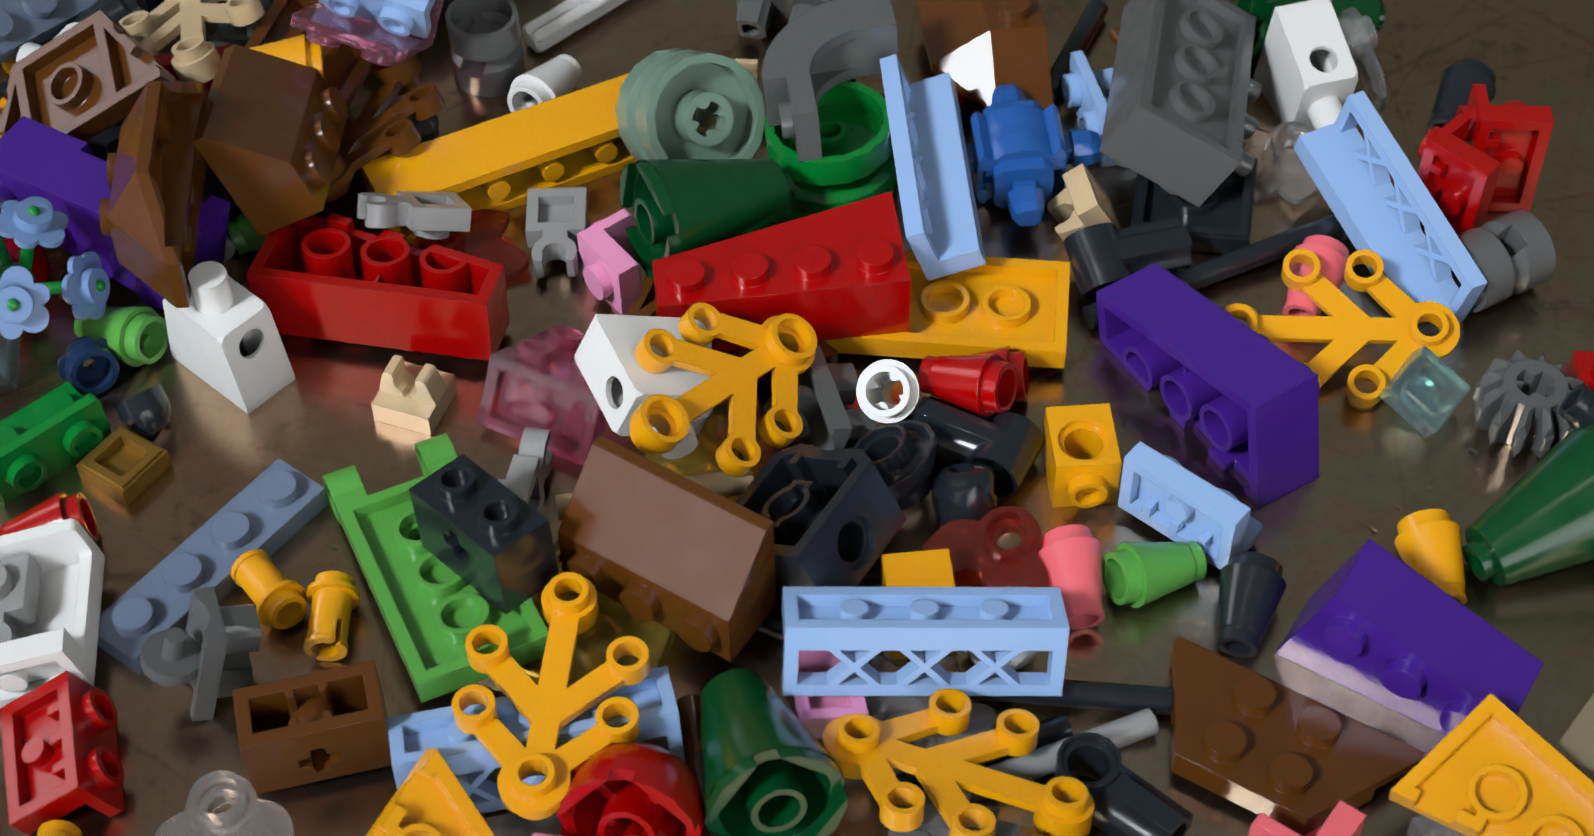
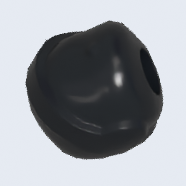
M984 463L953 464L943 468L933 478L931 486L933 512L938 525L948 534L958 535L981 529L993 522L1000 511L996 506L997 494L995 491L994 471Z

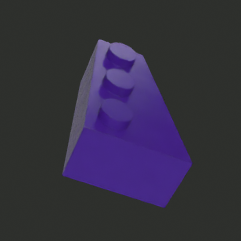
M1370 538L1308 599L1275 653L1446 736L1490 693L1517 715L1544 665L1538 658Z

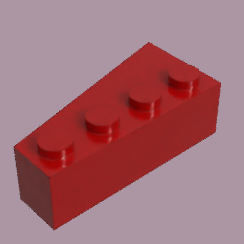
M892 191L652 261L656 313L658 317L681 318L693 304L704 302L712 305L719 313L762 325L772 316H779L785 313L798 315L812 326L816 333L817 341L910 331L911 277ZM716 337L711 342L712 349L720 352L749 349Z
M331 213L326 220L311 215L270 232L246 273L249 291L268 306L279 334L493 361L510 323L504 265L436 244L425 250L410 246L404 234L384 229L379 236L354 228L353 219Z

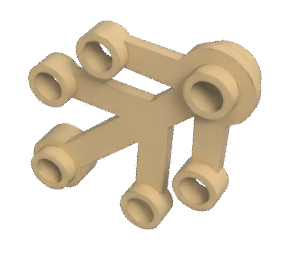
M165 0L152 12L148 13L145 10L136 11L123 17L119 23L152 56H156L157 52L181 33V40L171 49L174 56L171 60V65L180 81L206 83L215 78L221 57L214 43L206 42L205 22L232 23L236 27H241L260 19L264 15L265 10L260 0H228L226 3H218L219 0Z

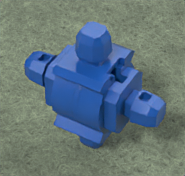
M1005 84L997 86L992 93L991 105L983 110V114L976 111L970 117V143L966 144L970 172L973 174L977 200L984 204L993 198L996 206L1002 209L1009 208L1011 218L1021 227L1039 224L1044 216L1045 203L1052 199V195L1056 196L1064 190L1065 182L1062 174L1066 173V165L1071 164L1075 168L1082 163L1087 166L1100 160L1101 152L1099 151L1101 143L1099 133L1088 129L1069 130V134H1063L1059 111L1053 103L1042 110L1041 104L1038 102L1026 100L1023 91L1017 85Z

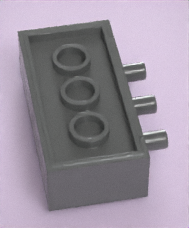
M1129 0L1123 7L1099 152L1110 157L1116 164L1130 168L1157 183L1166 192L1178 195L1198 207L1232 172L1242 177L1247 176L1255 164V157L1242 150L1243 138L1250 139L1257 131L1259 125L1258 119L1246 113L1247 102H1255L1262 91V84L1250 77L1256 17L1227 0Z

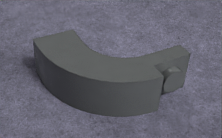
M831 0L820 4L788 23L776 35L768 47L762 65L768 127L781 125L783 139L794 138L799 162L822 158L817 104L821 97L834 86L849 79L881 74V58L897 54L899 59L897 24L891 0Z

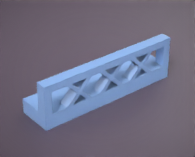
M897 54L881 58L880 66L905 235L928 281L985 265L986 259L957 91L950 73L947 72L910 84Z
M1360 91L1348 95L1336 122L1299 135L1293 148L1355 249L1357 251L1363 249L1371 250L1377 253L1384 264L1383 274L1415 303L1424 301L1440 303L1455 314L1458 322L1463 321L1487 285V280L1365 92ZM1357 124L1363 130L1364 139L1356 128ZM1390 174H1391V176H1392L1393 179H1394V185H1395V187H1394L1393 184L1391 183ZM1420 221L1425 227L1426 236L1421 230ZM1366 265L1373 276L1375 274L1373 269ZM1451 269L1461 283L1460 288L1452 278ZM1422 322L1417 325L1418 330L1424 335L1439 330L1437 326L1428 322Z
M783 586V696H931L934 692L947 688L959 690L967 696H1062L1070 627L1060 587ZM799 651H830L841 660L827 672H798ZM881 651H901L911 660L897 672H878L867 663ZM952 651H971L981 660L966 672H947L938 664L941 659ZM1022 651H1049L1047 672H1016L1007 663Z
M667 666L650 669L649 674L642 682L635 685H624L560 729L557 748L596 725L595 713L598 706L604 700L616 696L625 697L633 701L639 711L640 732L633 742L666 736L668 751L681 758L685 763L679 711ZM506 696L496 697L497 718L526 748L530 723ZM473 704L468 706L463 713L477 715L482 713L486 706ZM452 706L387 718L391 763L397 790L426 749L437 748L480 814L508 809L500 798L498 784L486 779L495 768L501 766L474 735L464 733L457 727ZM615 716L610 718L606 724L618 728L626 725L630 720L623 716ZM534 775L524 779L522 782L528 785H536L544 781L546 776Z

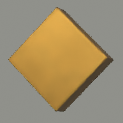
M120 424L76 464V467L83 481L128 507L172 464L167 450Z

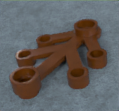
M399 45L387 50L371 66V70L379 81L380 86L356 120L348 109V118L325 202L334 201L344 195L351 187L350 180L353 178L355 171L388 150L392 156L398 157L407 154L418 146L422 137L412 121L407 118L412 114L415 120L423 121L433 117L444 107L445 101L433 83L419 86L423 80L420 74L422 65L409 45ZM409 93L406 98L389 108L396 96Z

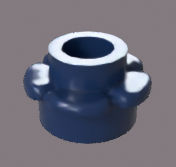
M82 336L68 344L66 354L61 355L58 359L57 371L62 380H67L80 393L96 395L105 392L116 382L119 375V363L109 350L105 338L94 340L91 336ZM85 360H93V362L90 365L83 367V363Z

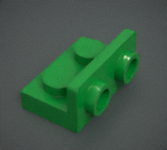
M67 381L0 421V503L3 506L36 489L46 480L84 458L112 433L101 401L94 394L89 393L83 397Z

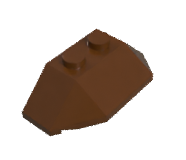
M917 0L918 17L931 71L935 76L949 72L956 86V91L962 96L984 105L983 110L991 105L994 89L999 85L1005 84L1017 85L1023 91L1025 99L1041 104L1042 110L1053 103L1047 29L1038 0Z
M148 81L121 126L117 153H109L107 156V181L111 195L110 198H102L100 201V228L103 236H112L119 263L176 308H189L191 287L188 274L195 265L207 168L206 160L192 140L206 103L203 82Z

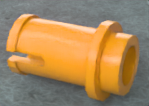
M263 549L249 550L234 562L230 575L256 605L257 616L261 623L282 630L296 625L304 617L307 611L304 587L296 580H288L273 564L272 559Z
M324 571L315 577V581L311 582L306 590V600L311 605L303 651L311 657L315 654L316 644L319 643L316 660L331 662L343 659L347 655L351 610L358 606L360 592L350 575L340 571Z

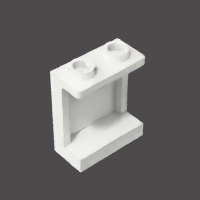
M76 519L50 522L42 526L0 536V560L30 553L42 568L36 623L17 627L19 639L0 643V708L65 671L72 673L94 687L105 555Z

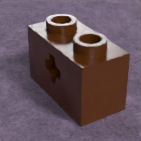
M375 660L232 690L239 749L255 795L392 765L387 724L388 713Z

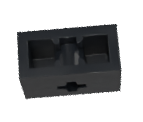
M464 454L409 488L422 546L506 615L543 590L551 579L559 574L549 519Z

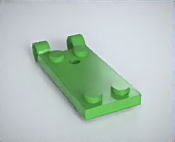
M447 433L415 443L417 459L423 473L422 477L367 495L354 465L322 475L324 487L338 523L343 527L421 703L490 678L487 674L475 671L468 662L465 640L469 632L480 625L491 624L503 629L508 638L510 655L520 666L543 658L548 630L531 598L506 615L422 546L421 540H414L420 534L409 488L458 457ZM486 644L481 646L477 652L490 654L499 647L494 644Z

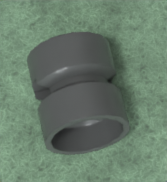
M454 0L448 6L445 18L456 84L462 91L477 97L489 98L509 93L512 81L526 73L523 47L520 40L521 31L517 4L513 0Z
M1523 209L1510 211L1487 221L1481 228H1472L1457 235L1488 282L1469 313L1481 312L1505 301L1512 294H1521L1543 284L1554 274L1556 251L1551 236L1541 221L1532 213ZM1451 269L1452 278L1460 288L1461 283Z

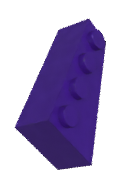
M23 116L0 138V201L17 199L22 201L32 196L47 199L53 205V211H60L68 217V225L64 229V243L59 247L75 256H81L83 252L87 251L95 252L99 256L102 269L107 273L108 278H113L133 290L148 306L155 309H164L162 302L164 298L118 262L112 236L102 235L99 221L100 201L102 198H110L111 195L107 181V160L104 161L95 157L87 142ZM213 195L205 203L202 202L194 266L206 261L224 264L230 202Z
M1157 263L1096 291L1100 342L1147 392L1157 387L1161 390L1163 400L1170 410L1169 415L1183 430L1194 425L1212 443L1213 446L1209 448L1208 456L1224 473L1235 468L1250 483L1245 486L1244 494L1258 509L1319 477L1318 396L1320 394L1318 375L1307 365L1295 360L1272 344L1264 335L1258 334L1233 317L1225 308L1216 305L1193 289L1186 281L1177 278Z

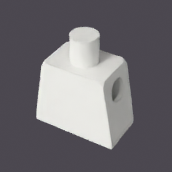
M1308 0L1275 7L1255 70L1254 78L1262 84V92L1285 132L1293 136L1334 124L1348 95L1354 93L1358 82L1357 68L1330 0Z
M215 261L202 262L194 266L188 274L191 287L189 308H176L166 299L162 301L170 351L173 358L249 415L295 380L294 371L271 311L265 302L229 277L226 268L221 263Z
M595 314L574 355L576 364L609 426L618 435L630 436V418L649 396L664 394L676 399L710 378V376L672 365L664 373L652 374L645 371L637 363L634 354L635 347L651 329H664L670 332L676 339L685 341L679 332V317ZM695 319L700 328L707 330L702 322ZM710 343L705 347L712 349V344ZM651 345L652 350L657 355L664 357L657 347ZM714 408L692 421L687 435L673 450L666 454H661V456L666 459H678L693 452L698 445L696 435L700 433Z

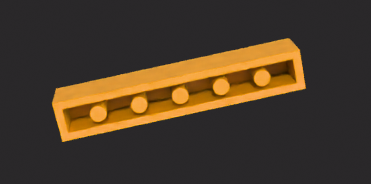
M629 73L418 144L412 151L402 156L394 157L389 154L374 159L361 167L366 192L397 195V191L456 192L472 208L471 223L527 204L528 189L576 187L622 171L625 165L638 161L630 155L619 135L616 116L620 88ZM407 226L382 229L404 234L409 245L426 239L414 235L413 231Z

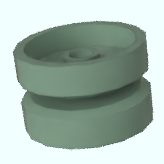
M680 47L655 51L635 64L621 85L616 106L619 135L630 155L636 160L751 159L761 145L765 128L764 97L752 73L733 58Z

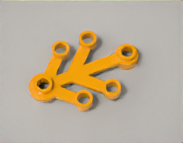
M1295 249L1285 256L1281 277L1287 287L1295 291H1302L1328 316L1259 315L1254 308L1240 303L1223 307L1236 319L1246 321L1252 330L1264 335L1270 342L1330 343L1311 361L1303 363L1318 375L1320 388L1368 344H1394L1374 365H1359L1350 372L1345 392L1348 399L1359 407L1376 405L1381 400L1385 387L1415 360L1435 362L1450 355L1460 337L1458 319L1449 308L1433 301L1415 303L1383 274L1384 264L1381 257L1377 253L1365 249L1355 251L1348 257L1344 269V280L1351 289L1358 292H1367L1391 317H1369L1320 273L1321 265L1319 258L1315 253L1307 249ZM1302 263L1309 266L1312 273L1304 277L1296 276L1291 272L1290 267L1294 264ZM1365 264L1370 266L1375 274L1368 278L1359 277L1352 268L1356 265ZM1422 322L1434 324L1438 327L1440 333L1435 336H1426L1418 330L1417 325ZM1362 378L1370 379L1376 384L1377 390L1373 393H1362L1355 387L1354 382Z
M698 302L693 304L679 320V332L685 341L676 339L670 332L664 329H651L638 342L634 354L640 367L652 374L664 373L672 365L710 376V378L676 399L664 394H655L646 398L630 418V437L634 445L644 453L666 454L673 450L687 435L692 421L729 398L728 437L718 446L715 458L718 466L724 473L732 477H743L761 459V449L756 441L757 379L771 371L772 408L759 420V434L769 446L777 449L786 448L803 430V421L798 413V374L806 371L813 363L817 348V336L812 326L804 318L795 314L785 313L779 316H772L762 325L719 313L712 305ZM695 319L702 322L707 330L700 328ZM716 337L752 349V351L740 358L706 348L705 346L709 345ZM651 345L657 347L664 357L657 355L652 350ZM775 420L782 423L787 432L782 431L776 425ZM732 448L737 449L743 455L745 461L738 459L733 453Z
M564 572L553 577L545 586L541 595L543 616L549 631L538 686L510 655L507 635L500 627L491 624L480 625L471 630L465 640V648L470 666L477 672L487 674L530 723L526 748L497 718L498 712L495 697L489 688L478 684L468 685L458 690L452 699V710L457 727L464 733L474 735L501 766L497 784L502 802L510 811L529 820L545 819L557 812L570 787L571 776L577 772L583 762L590 756L614 743L633 742L640 732L639 711L636 704L628 698L616 696L604 700L598 706L595 713V726L557 748L560 729L624 685L629 686L642 682L650 671L649 650L645 642L634 636H623L615 639L608 646L606 651L607 661L569 686L577 637L593 627L599 615L597 592L594 585L587 578L574 572ZM566 596H578L571 601L561 600V598ZM486 644H494L499 647L490 654L477 652L481 646ZM624 656H635L640 659L631 666H623L617 663ZM473 704L486 706V709L477 715L463 713L468 706ZM615 716H623L630 720L626 725L618 728L606 724L610 718ZM530 776H546L544 781L536 785H528L522 782Z
M947 688L938 690L931 695L928 709L885 721H880L866 714H847L832 720L823 731V748L839 765L845 778L864 780L880 806L879 818L882 824L890 830L909 832L917 829L923 822L925 807L923 791L912 783L899 782L892 770L893 768L916 776L950 829L949 836H994L996 818L993 812L983 805L970 803L962 790L1034 812L1033 825L1035 830L1045 833L1044 836H1088L1090 833L1094 800L1087 787L1078 779L1060 776L1051 779L1045 786L977 765L1007 755L1014 757L1027 756L1036 749L1040 724L1036 716L1029 711L1023 709L1006 710L998 716L996 729L925 749L908 744L909 742L937 733L944 736H956L968 729L972 706L970 698L959 690ZM896 805H904V806H907V807H909V808H905V809H904V808H898V807H895V806H896ZM966 827H974L979 829V831L968 830Z

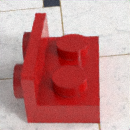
M1472 84L1467 105H1459L1456 116L1462 113L1471 119L1465 142L1502 163L1488 211L1510 212L1523 209L1530 212L1554 125L1551 106L1490 105L1486 85Z
M1459 113L1442 128L1439 126L1433 127L1423 138L1417 152V156L1421 159L1418 175L1457 235L1472 228H1481L1484 225L1502 166L1501 162L1465 142L1471 119L1462 113ZM1420 221L1421 230L1426 236L1425 227Z
M65 671L0 708L9 826L26 835H30L37 831L43 823L57 820L85 804L108 817H113L124 811L122 790L124 769L119 759L115 726L118 714L114 702L104 690L95 688L72 673Z

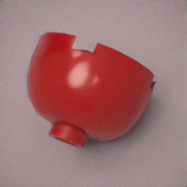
M639 741L614 743L590 756L571 777L570 787L561 802L560 808L557 810L556 818L559 817L562 825L559 836H702L705 819L704 799L695 774L681 758L662 747Z

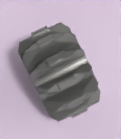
M1518 350L1508 361L1494 358L1491 366L1483 374L1481 381H1477L1472 397L1475 401L1473 405L1475 409V427L1489 431L1490 445L1501 443L1510 445L1514 457L1523 449H1529L1538 458L1542 459L1547 451H1550V448L1553 449L1573 430L1567 423V420L1558 414V410L1566 396L1578 385L1583 384L1584 381L1569 377L1568 363L1554 366L1547 363L1544 352L1535 360L1528 359Z

